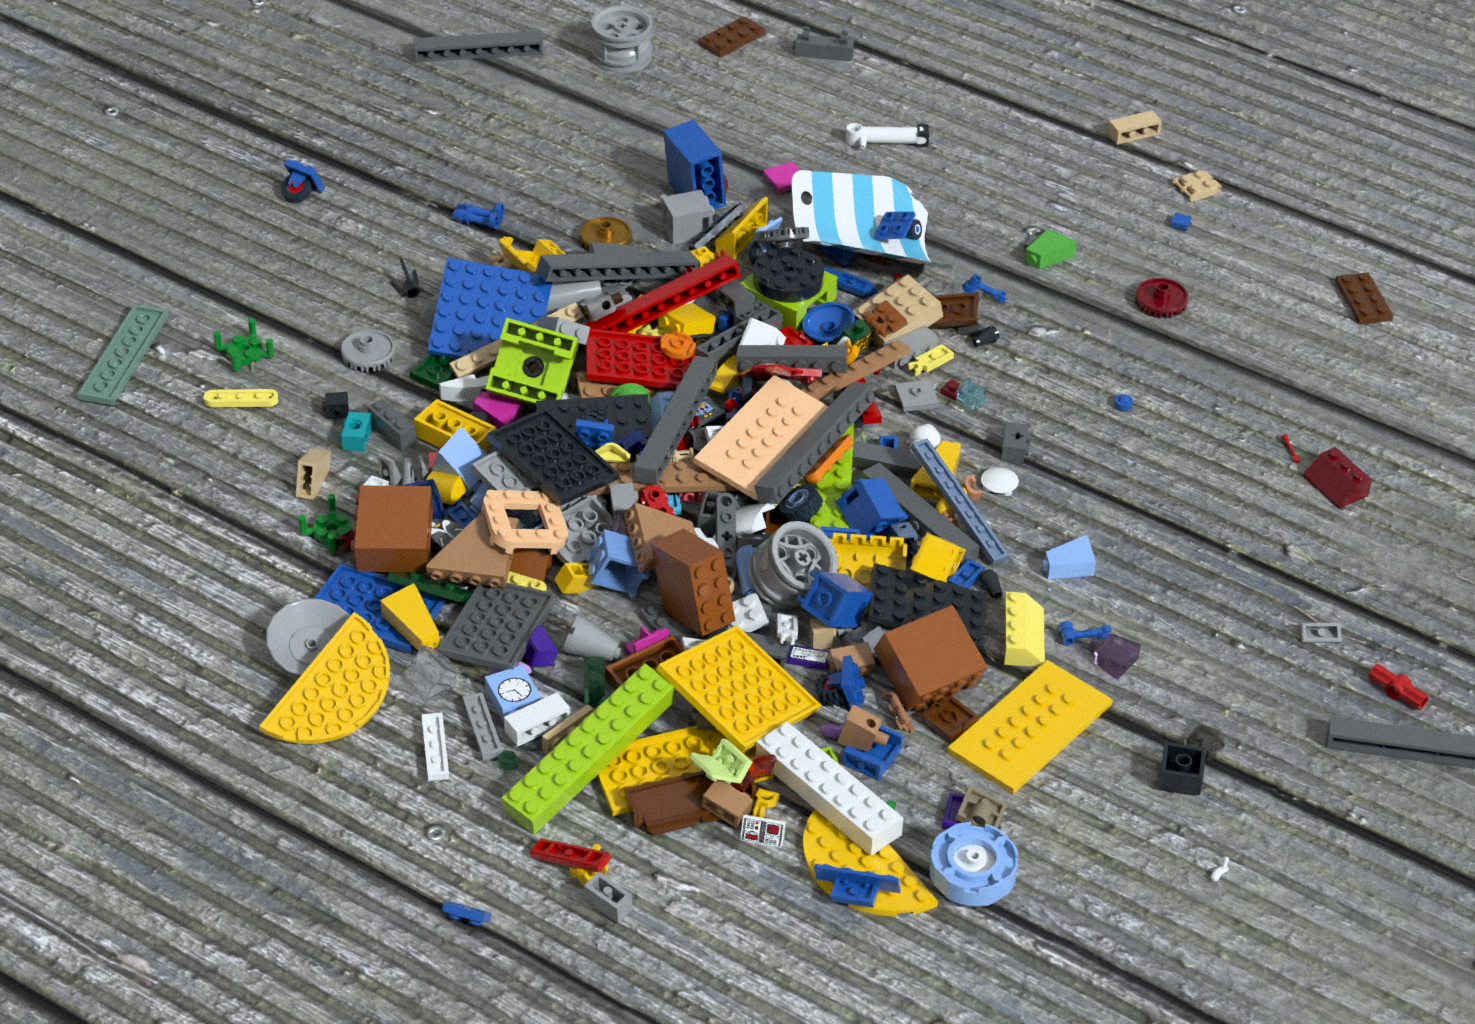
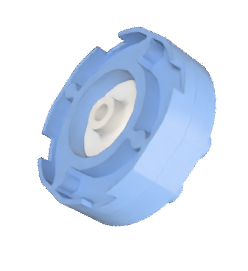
M971 822L959 823L940 833L933 842L930 858V877L933 885L950 901L967 906H988L1009 894L1014 887L1018 867V851L1015 844L1000 829L985 824L984 828L971 826Z

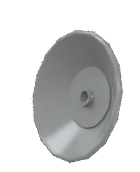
M301 599L286 604L273 615L266 629L267 648L273 660L283 669L301 676L349 619L350 615L340 606L322 599Z

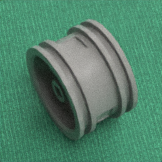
M793 521L782 525L769 539L765 540L753 551L748 565L749 576L755 590L766 602L779 609L794 610L802 605V602L797 599L798 595L806 597L814 581V578L809 575L810 571L837 573L838 557L830 539L821 530L806 522Z

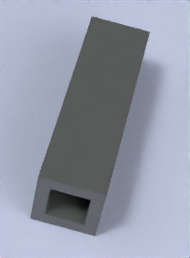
M856 441L852 459V466L867 469L877 463H881L894 475L913 478L922 467V464L913 452Z

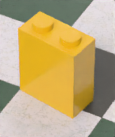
M688 303L660 316L658 326L670 334L675 331L689 336L711 334L714 330L716 317L694 303Z

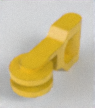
M759 788L756 793V804L753 808L752 816L764 818L765 811L776 806L779 793Z

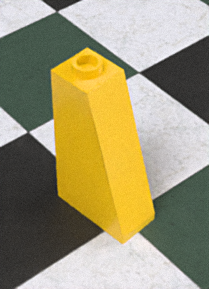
M942 441L935 450L955 476L960 459L961 444ZM922 466L911 480V489L920 497L940 500L944 497Z
M414 583L380 600L381 615L422 655L439 647V632Z

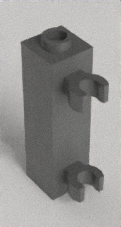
M804 27L803 34H797L796 40H793L792 49L795 50V56L852 62L854 39H848V31L842 30L841 38L810 35V27Z

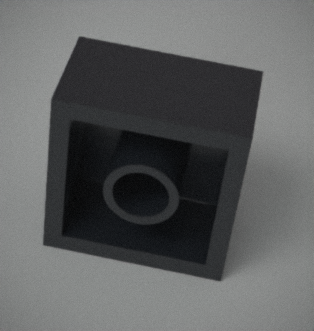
M1164 742L1158 789L1200 796L1206 748Z

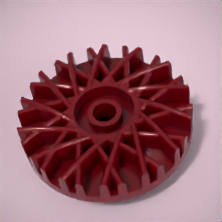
M1153 278L1142 282L1136 289L1135 304H1137L1140 311L1144 309V313H1148V316H1150L1151 312H1155L1154 317L1159 316L1161 319L1162 314H1166V318L1168 316L1173 318L1174 313L1177 316L1181 315L1182 310L1185 311L1187 308L1188 293L1176 281L1166 278Z

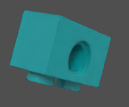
M349 411L347 419L343 420V431L339 433V442H342L343 450L365 452L372 429L371 413Z

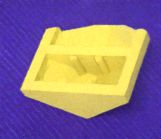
M607 443L595 450L607 463L630 464V454L618 444Z

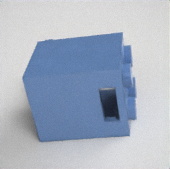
M604 529L600 536H597L592 549L588 550L586 554V561H588L589 567L588 574L592 584L628 593L631 598H636L637 588L643 579H648L650 576L649 571H638L630 536Z

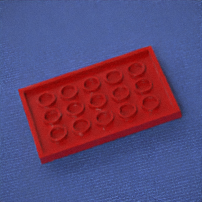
M590 329L585 345L586 380L621 384L635 383L647 387L676 389L677 384H680L683 374L687 372L689 363L693 361L695 352L689 358L675 359L661 351L659 347L661 336Z

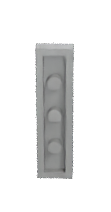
M483 693L462 696L482 760L503 756V749Z

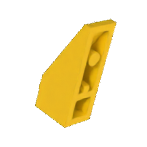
M565 563L554 578L563 594L580 593L599 586L591 583L590 575L588 574V563Z

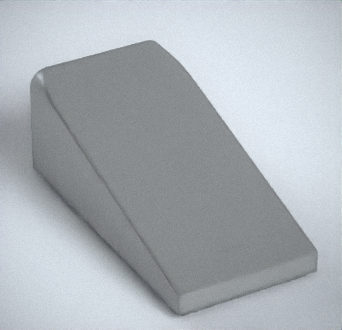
M379 453V478L389 481V486L402 485V478L395 461Z

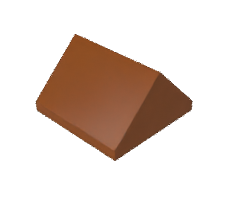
M515 548L510 571L545 582L556 560V556L525 548Z

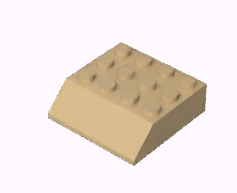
M908 274L899 277L852 309L856 320L864 321L862 318L864 312L873 315L872 308L887 300L907 319L908 324L895 333L887 330L888 335L886 337L877 335L873 330L874 328L870 326L873 332L871 341L880 349L882 344L923 326L929 327L943 317L941 302Z

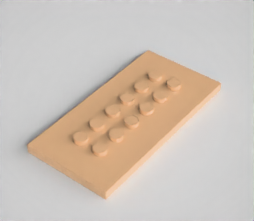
M774 375L694 457L693 463L757 501L758 497L754 485L829 406Z

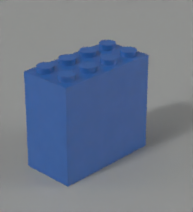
M694 119L663 130L668 183L677 194L702 190L703 194L708 197L709 204L713 206L714 210L726 206L722 152Z

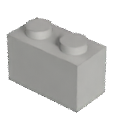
M597 872L584 885L585 900L618 924L633 910L632 894L600 872Z

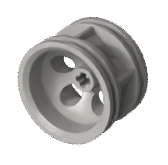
M616 5L601 9L592 17L591 31L594 37L592 60L598 67L615 73H629L643 69L651 62L652 44L650 37L652 35V18L647 12L633 6Z

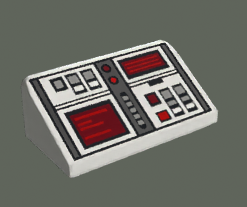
M743 815L740 839L746 842L782 847L785 838L786 822Z

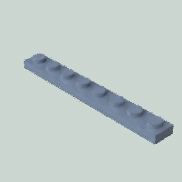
M928 438L912 443L911 450L975 542L979 545V548L991 565L1007 560L1009 557L1008 552Z

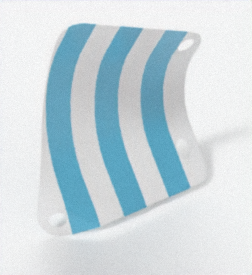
M803 170L793 175L792 197L795 227H809L810 234L809 239H803L802 241L943 269L954 268L947 264L931 262L928 258L924 239L928 213L920 201L912 197L911 193L913 192L907 185L890 177ZM804 191H808L812 195L810 205H805L801 201V194ZM914 211L916 214L914 219H918L922 224V234L918 240H911L907 235L904 239L874 238V234L885 212Z

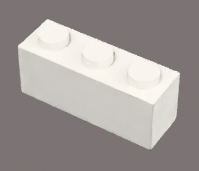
M558 693L552 694L505 716L504 731L518 747L546 734L570 717V706Z

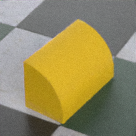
M432 471L424 485L431 486L432 501L451 505L467 491L460 476Z

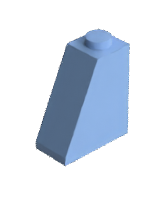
M1088 535L1046 551L1045 560H1042V569L1046 571L1048 579L1094 576L1096 561Z

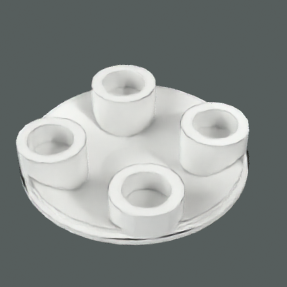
M1001 467L988 469L981 476V483L985 492L999 493L1004 496H1010L1019 483L1018 477L1014 472Z

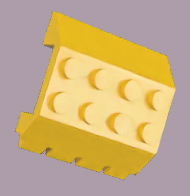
M512 237L499 239V246L503 255L509 260V263L516 266L520 271L539 274L536 268L541 255L565 254L551 240L538 239L533 251L515 250L511 246Z
M833 533V538H829L838 557L837 573L848 575L869 591L871 571L874 563L904 571L906 569L907 544L904 543V538L890 537V542H886V536L870 535V541H866V535L851 534L850 539H846L847 533Z

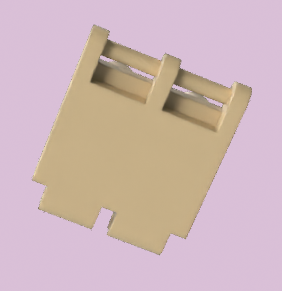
M1201 170L1172 180V183L1177 185L1180 191L1189 197L1191 202L1216 195L1221 190L1220 187H1222L1207 171Z

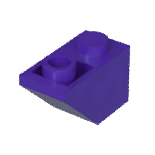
M538 625L528 640L524 657L531 667L552 666L558 649L542 625Z

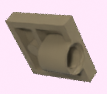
M969 785L955 819L962 823L971 822V826L985 828V824L998 828L1007 803Z

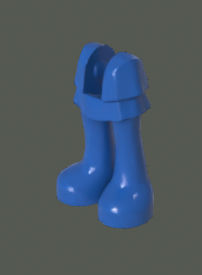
M497 202L492 210L482 209L473 206V204L460 203L456 206V210L453 211L452 217L461 223L469 225L470 222H474L497 230L499 223L503 221L504 203Z

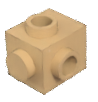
M818 618L810 619L809 638L812 648H832L833 637H836V627H829Z

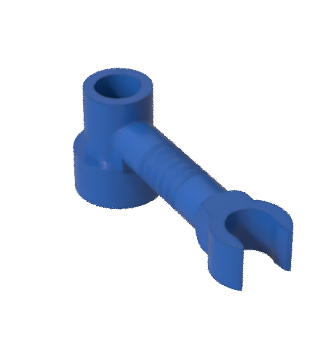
M974 274L962 285V289L966 293H974L980 289L993 296L1000 303H1004L1008 299L1004 297L1007 294L1005 291L995 290L981 283L982 279L977 274Z
M1070 621L1061 622L1057 626L1059 636L1062 637L1064 645H1071L1078 638L1098 637L1109 639L1111 638L1110 632H1112L1110 625L1075 631Z

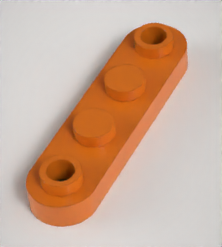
M850 434L840 437L805 474L804 477L808 483L813 482L816 484L823 479L822 475L833 468L832 464L843 457V452L853 446L854 440Z

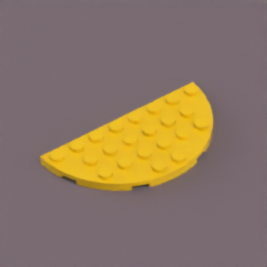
M354 612L261 723L259 731L287 742L317 744L343 738L364 726L381 707L388 690L390 664L386 648L381 638H378L372 630V626Z
M816 809L812 812L803 835L804 857L812 878L829 896L835 882L816 879L814 872L815 864H829L833 867H847L857 871H870L874 874L893 875L899 878L900 893L879 890L873 908L848 904V907L874 915L897 916L898 913L908 912L918 914L938 906V900L889 844L870 856Z

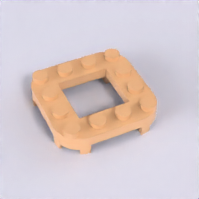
M488 490L486 492L480 512L485 515L491 533L489 539L491 545L496 544L506 549L505 553L513 554L514 548H546L550 554H557L559 549L565 547L568 529L559 504L547 493L512 490ZM505 509L535 510L536 515L541 516L545 530L511 529Z

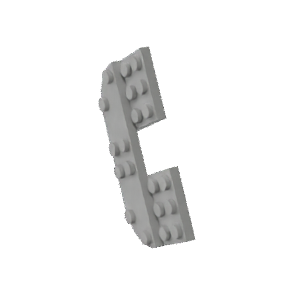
M499 449L471 465V470L491 490L544 492ZM584 495L560 506L568 529V537L565 547L559 549L555 555L564 564L588 562L586 561V554L594 546L597 536H600L604 529L613 532L614 524L611 515L593 495L589 497ZM542 523V524L538 525L537 527H535L534 529H544V530H545V527H544V524Z

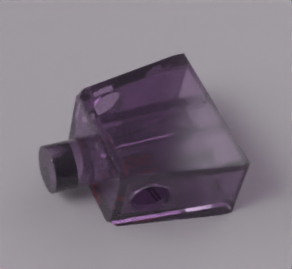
M1110 634L1103 641L1093 637L1089 643V647L1095 650V664L1117 680L1139 659L1141 645L1115 634Z

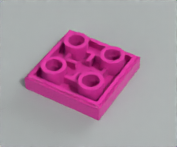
M793 162L763 170V176L778 193H784L792 189L793 175L800 171V169Z

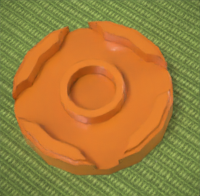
M675 331L672 334L665 333L661 337L659 347L665 355L671 358L686 359L694 354L696 343L693 342L691 336Z

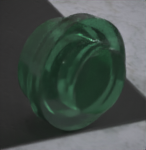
M504 751L498 758V765L504 770L515 769L519 764V758L513 751Z

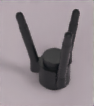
M400 258L407 280L403 283V289L393 280L390 282L401 292L403 297L414 298L421 292L417 271L413 270L414 281H412L403 258Z

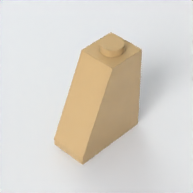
M312 448L298 460L296 497L312 500L316 498L330 470L331 451Z

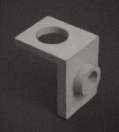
M419 455V472L414 473V479L417 480L416 486H424L427 479L426 476H429V468L427 464L425 465L422 455Z

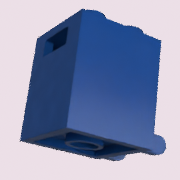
M884 478L858 479L853 483L854 486L844 491L836 501L850 528L860 529V534L866 535V539H870V535L888 536L891 524L905 521L908 518V515L902 511Z
M811 570L809 575L814 578V581L806 597L802 595L797 597L802 602L801 607L829 627L857 628L874 593L846 574L815 572Z

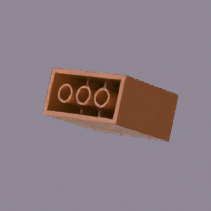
M360 485V492L356 493V505L358 506L357 509H354L356 524H353V536L355 538L351 541L353 564L357 565V572H427L426 566L430 559L433 517L431 486Z
M684 528L650 543L663 610L667 615L701 636H705L736 621L722 550Z
M953 605L884 633L874 647L877 657L908 712L914 709L919 711L930 702H940L946 695L954 696L961 691L960 689L965 687L967 689L973 688L978 684L977 681L984 676L983 673L988 668Z

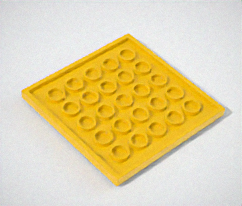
M738 626L660 663L656 669L742 753L756 746V741L784 723L788 722L794 725L818 712L822 706Z

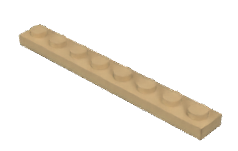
M575 302L546 317H560L578 323L584 320L585 316ZM538 321L532 323L531 325L537 326ZM496 340L451 362L449 367L456 378L472 375L494 364L502 340Z

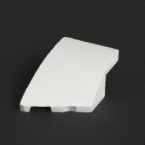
M762 502L746 505L736 510V536L744 531L756 532L766 528L762 513L775 508L774 504Z

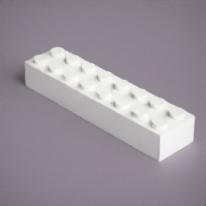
M784 723L756 741L755 759L870 856L902 835L903 817L790 723Z

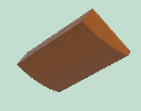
M672 635L607 666L604 677L617 690L644 664L658 672L656 669L660 663L684 652V648Z

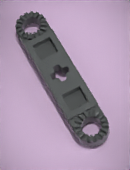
M721 493L715 500V541L719 549L723 551L725 566L731 573V576L728 577L734 580L737 575L735 561L737 552L736 502L731 494ZM721 500L729 501L730 506L722 505ZM724 534H726L727 538H729L728 541H725V538L723 537Z

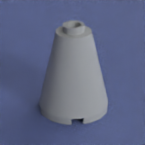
M578 615L572 625L571 633L567 636L563 650L570 654L611 662L613 659H618L622 648H619L620 643L587 618Z

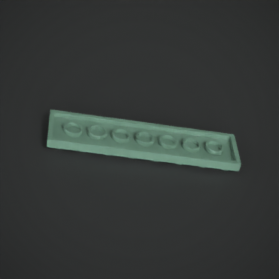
M134 304L79 390L78 399L114 405L168 318V310Z

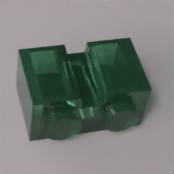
M583 657L585 704L603 703L605 701L604 657Z

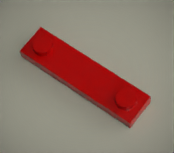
M543 838L529 852L531 858L593 872H601L611 860L610 853Z

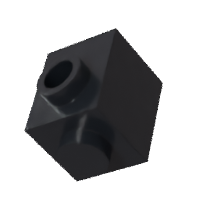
M347 392L325 393V401H322V410L326 412L327 419L347 418L349 413Z

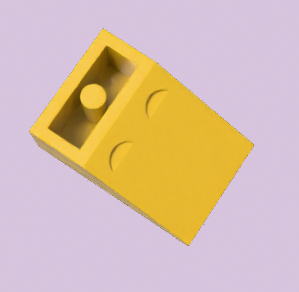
M927 533L920 541V549L913 556L910 569L935 580L947 582L957 571L966 549Z

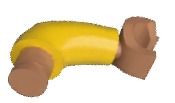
M969 475L965 478L961 487L972 502H977L982 495V491L972 489L976 479L974 475ZM942 497L935 509L956 526L958 521L955 518V512L945 497Z

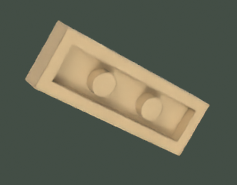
M587 704L542 736V750L549 754L593 712V708Z

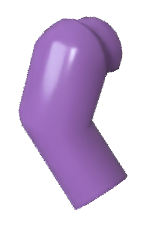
M845 722L840 726L829 723L823 724L820 727V732L826 737L839 739Z

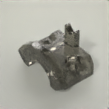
M1206 725L1196 726L1193 732L1183 741V745L1191 746L1195 744L1201 748H1206L1205 759L1210 760L1220 749L1225 747L1220 735Z

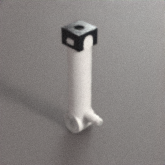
M850 123L846 127V143L851 146L860 145L862 149L866 148V143L916 144L917 147H928L929 125L917 124V127H868L858 123Z

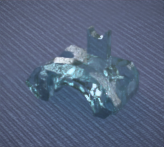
M535 510L520 513V520L518 519L519 529L523 527L525 529H534L532 523L538 521L539 518Z

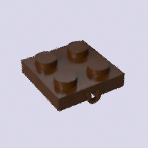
M948 695L940 702H933L931 708L921 714V721L949 742H952L966 732L979 720L978 715L951 695Z

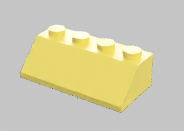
M1006 592L1004 603V665L1040 667L1045 662L1044 608L1027 593Z

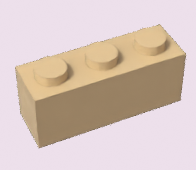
M1153 110L1109 120L1107 134L1117 145L1159 135L1162 120Z

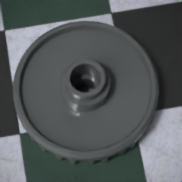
M809 227L771 229L757 232L758 243L775 242L777 248H792L791 244H793V241L809 239L810 237Z

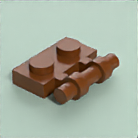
M887 300L872 308L873 315L867 312L862 314L864 322L868 326H872L874 332L882 337L888 335L887 330L895 333L908 324L907 319Z

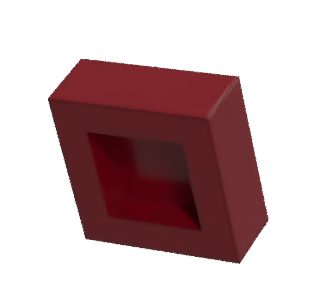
M951 379L941 388L940 394L956 401L966 392V386Z

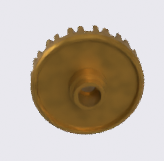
M608 216L597 217L589 220L582 226L580 240L582 247L585 246V249L588 251L591 242L629 245L632 241V231L630 226L621 219Z

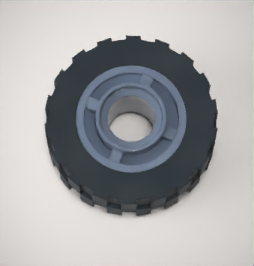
M802 484L793 488L781 500L778 506L787 522H804L819 511L820 507H822L823 499L814 485Z

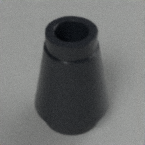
M988 326L973 337L972 342L976 348L995 343L1000 338V334L995 326Z
M992 569L982 572L979 576L980 584L993 599L1000 598L1003 592L998 574Z

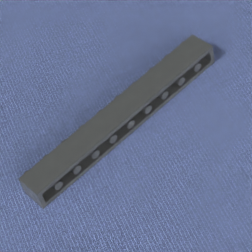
M690 251L552 254L540 256L536 271L546 282L681 277L684 270L688 267L696 270L699 261Z
M695 356L693 361L689 363L688 370L683 374L681 383L677 384L676 392L674 395H671L668 406H665L662 417H659L656 428H653L650 439L646 440L645 448L640 451L637 462L633 464L632 472L635 473L636 482L653 485L659 483L675 450L679 446L717 375V359Z
M852 382L754 485L759 502L778 504L875 400L871 384Z

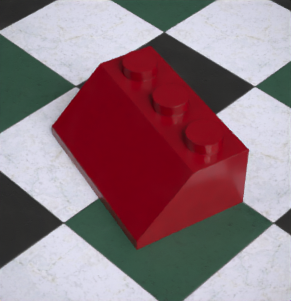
M1336 447L1322 452L1303 473V476L1339 509L1368 497L1372 482L1368 475Z

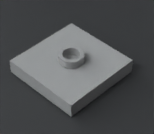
M930 380L895 384L894 389L903 412L939 408V401Z

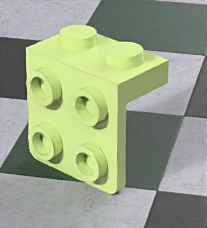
M727 739L720 741L713 756L691 753L689 756L697 768L706 772V776L713 781L723 780L729 784L731 782L741 784L752 764V761Z

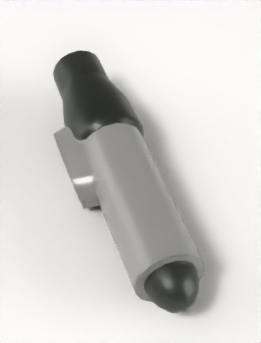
M1042 229L1036 234L1031 235L1024 244V249H1027L1045 230Z

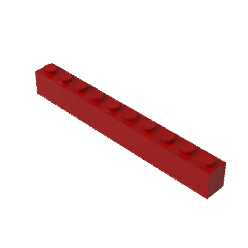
M726 254L616 308V311L592 323L587 322L583 325L590 327V329L627 333L741 277L737 261ZM579 344L578 347L585 353V345Z

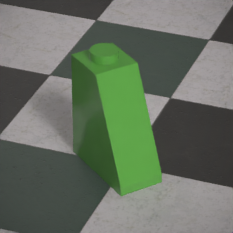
M1047 229L1026 249L1025 263L1041 269L1076 256L1077 241Z

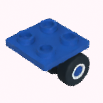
M914 211L885 212L874 234V238L904 239L907 235L911 240H918L922 234V224L918 219H914L916 216Z

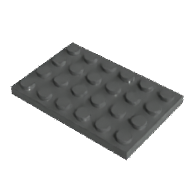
M507 583L506 588L478 585L437 648L438 655L499 670H513L524 656L528 640L538 625L543 624L557 601V594L512 583Z

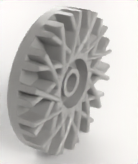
M358 331L349 335L342 342L341 358L346 363V366L350 365V368H355V371H357L358 366L361 367L362 372L366 370L368 373L369 367H373L374 372L376 369L380 371V365L386 368V366L390 365V361L393 362V359H395V343L390 336L380 331Z

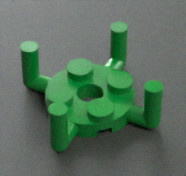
M254 318L248 319V337L234 336L228 345L222 344L220 331L213 332L215 349L226 352L227 358H230L232 369L235 372L239 371L241 365H250L251 361L255 360L257 362L262 357L270 359L274 357L273 340L267 339L266 350H263L261 340L256 338L257 332Z
M329 494L327 496L329 515H319L313 527L307 528L305 515L298 516V523L301 535H313L316 541L318 539L322 542V545L328 546L329 553L335 554L337 546L344 543L343 540L336 541L335 538L339 535L349 537L348 531L353 530V525L346 514H336L335 495Z

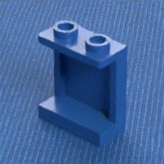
M881 725L878 731L890 735L885 747L873 742L870 751L866 752L846 746L843 750L842 765L878 781L898 756L903 745L902 734Z

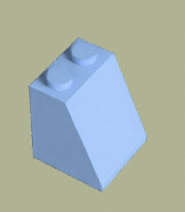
M460 427L439 450L432 470L460 476L467 490L464 494L469 496L472 492L475 493L482 481L471 470V465L487 456V454Z

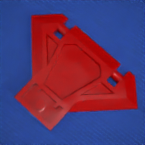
M774 363L760 364L737 375V378L742 379L743 376H752V382L769 381L776 375L786 380L800 381L801 384H811V382H815L816 379L822 377V369L791 368Z

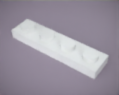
M442 713L422 714L428 781L449 779Z

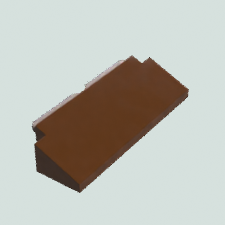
M703 770L624 789L634 828L645 826L647 834L659 835L692 827L696 822L700 821L709 823L722 820L702 807L703 795L714 781L709 779ZM750 770L747 771L741 784L731 782L733 788L746 793L751 799H755L756 783Z

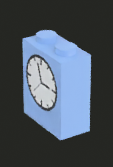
M523 665L515 667L513 670L508 669L485 676V691L503 723L504 717L510 713H514L542 700Z

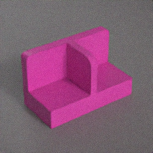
M641 627L640 638L625 644L624 651L630 656L669 637V630L667 628L660 631L657 629L649 633L645 627Z

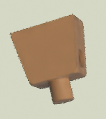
M852 705L837 743L868 752L873 742L885 747L890 735L878 731L882 722L881 719L856 705Z

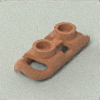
M893 691L884 692L881 698L891 701L888 706L893 715H898V718L895 720L900 730L905 728L910 733L915 732L896 693Z

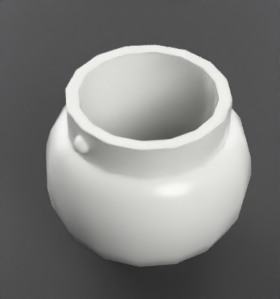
M924 424L917 426L910 434V447L912 443L928 438L936 449L941 443L940 434L932 425Z

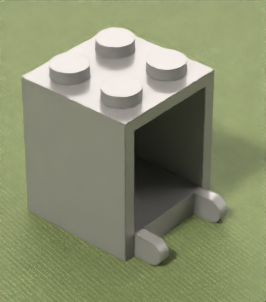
M702 190L671 196L662 194L660 196L662 202L660 220L673 245L696 240L714 224L712 220L714 208L710 206L708 197L703 194Z

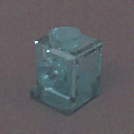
M968 378L958 386L956 401L975 410L986 401V390L972 383V379Z

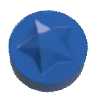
M1119 394L1115 397L1114 406L1118 410L1127 411L1132 408L1133 399L1129 395Z

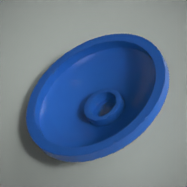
M828 302L810 309L803 318L802 327L806 336L812 340L834 342L839 339L844 329L856 322L854 311L849 306L838 302Z

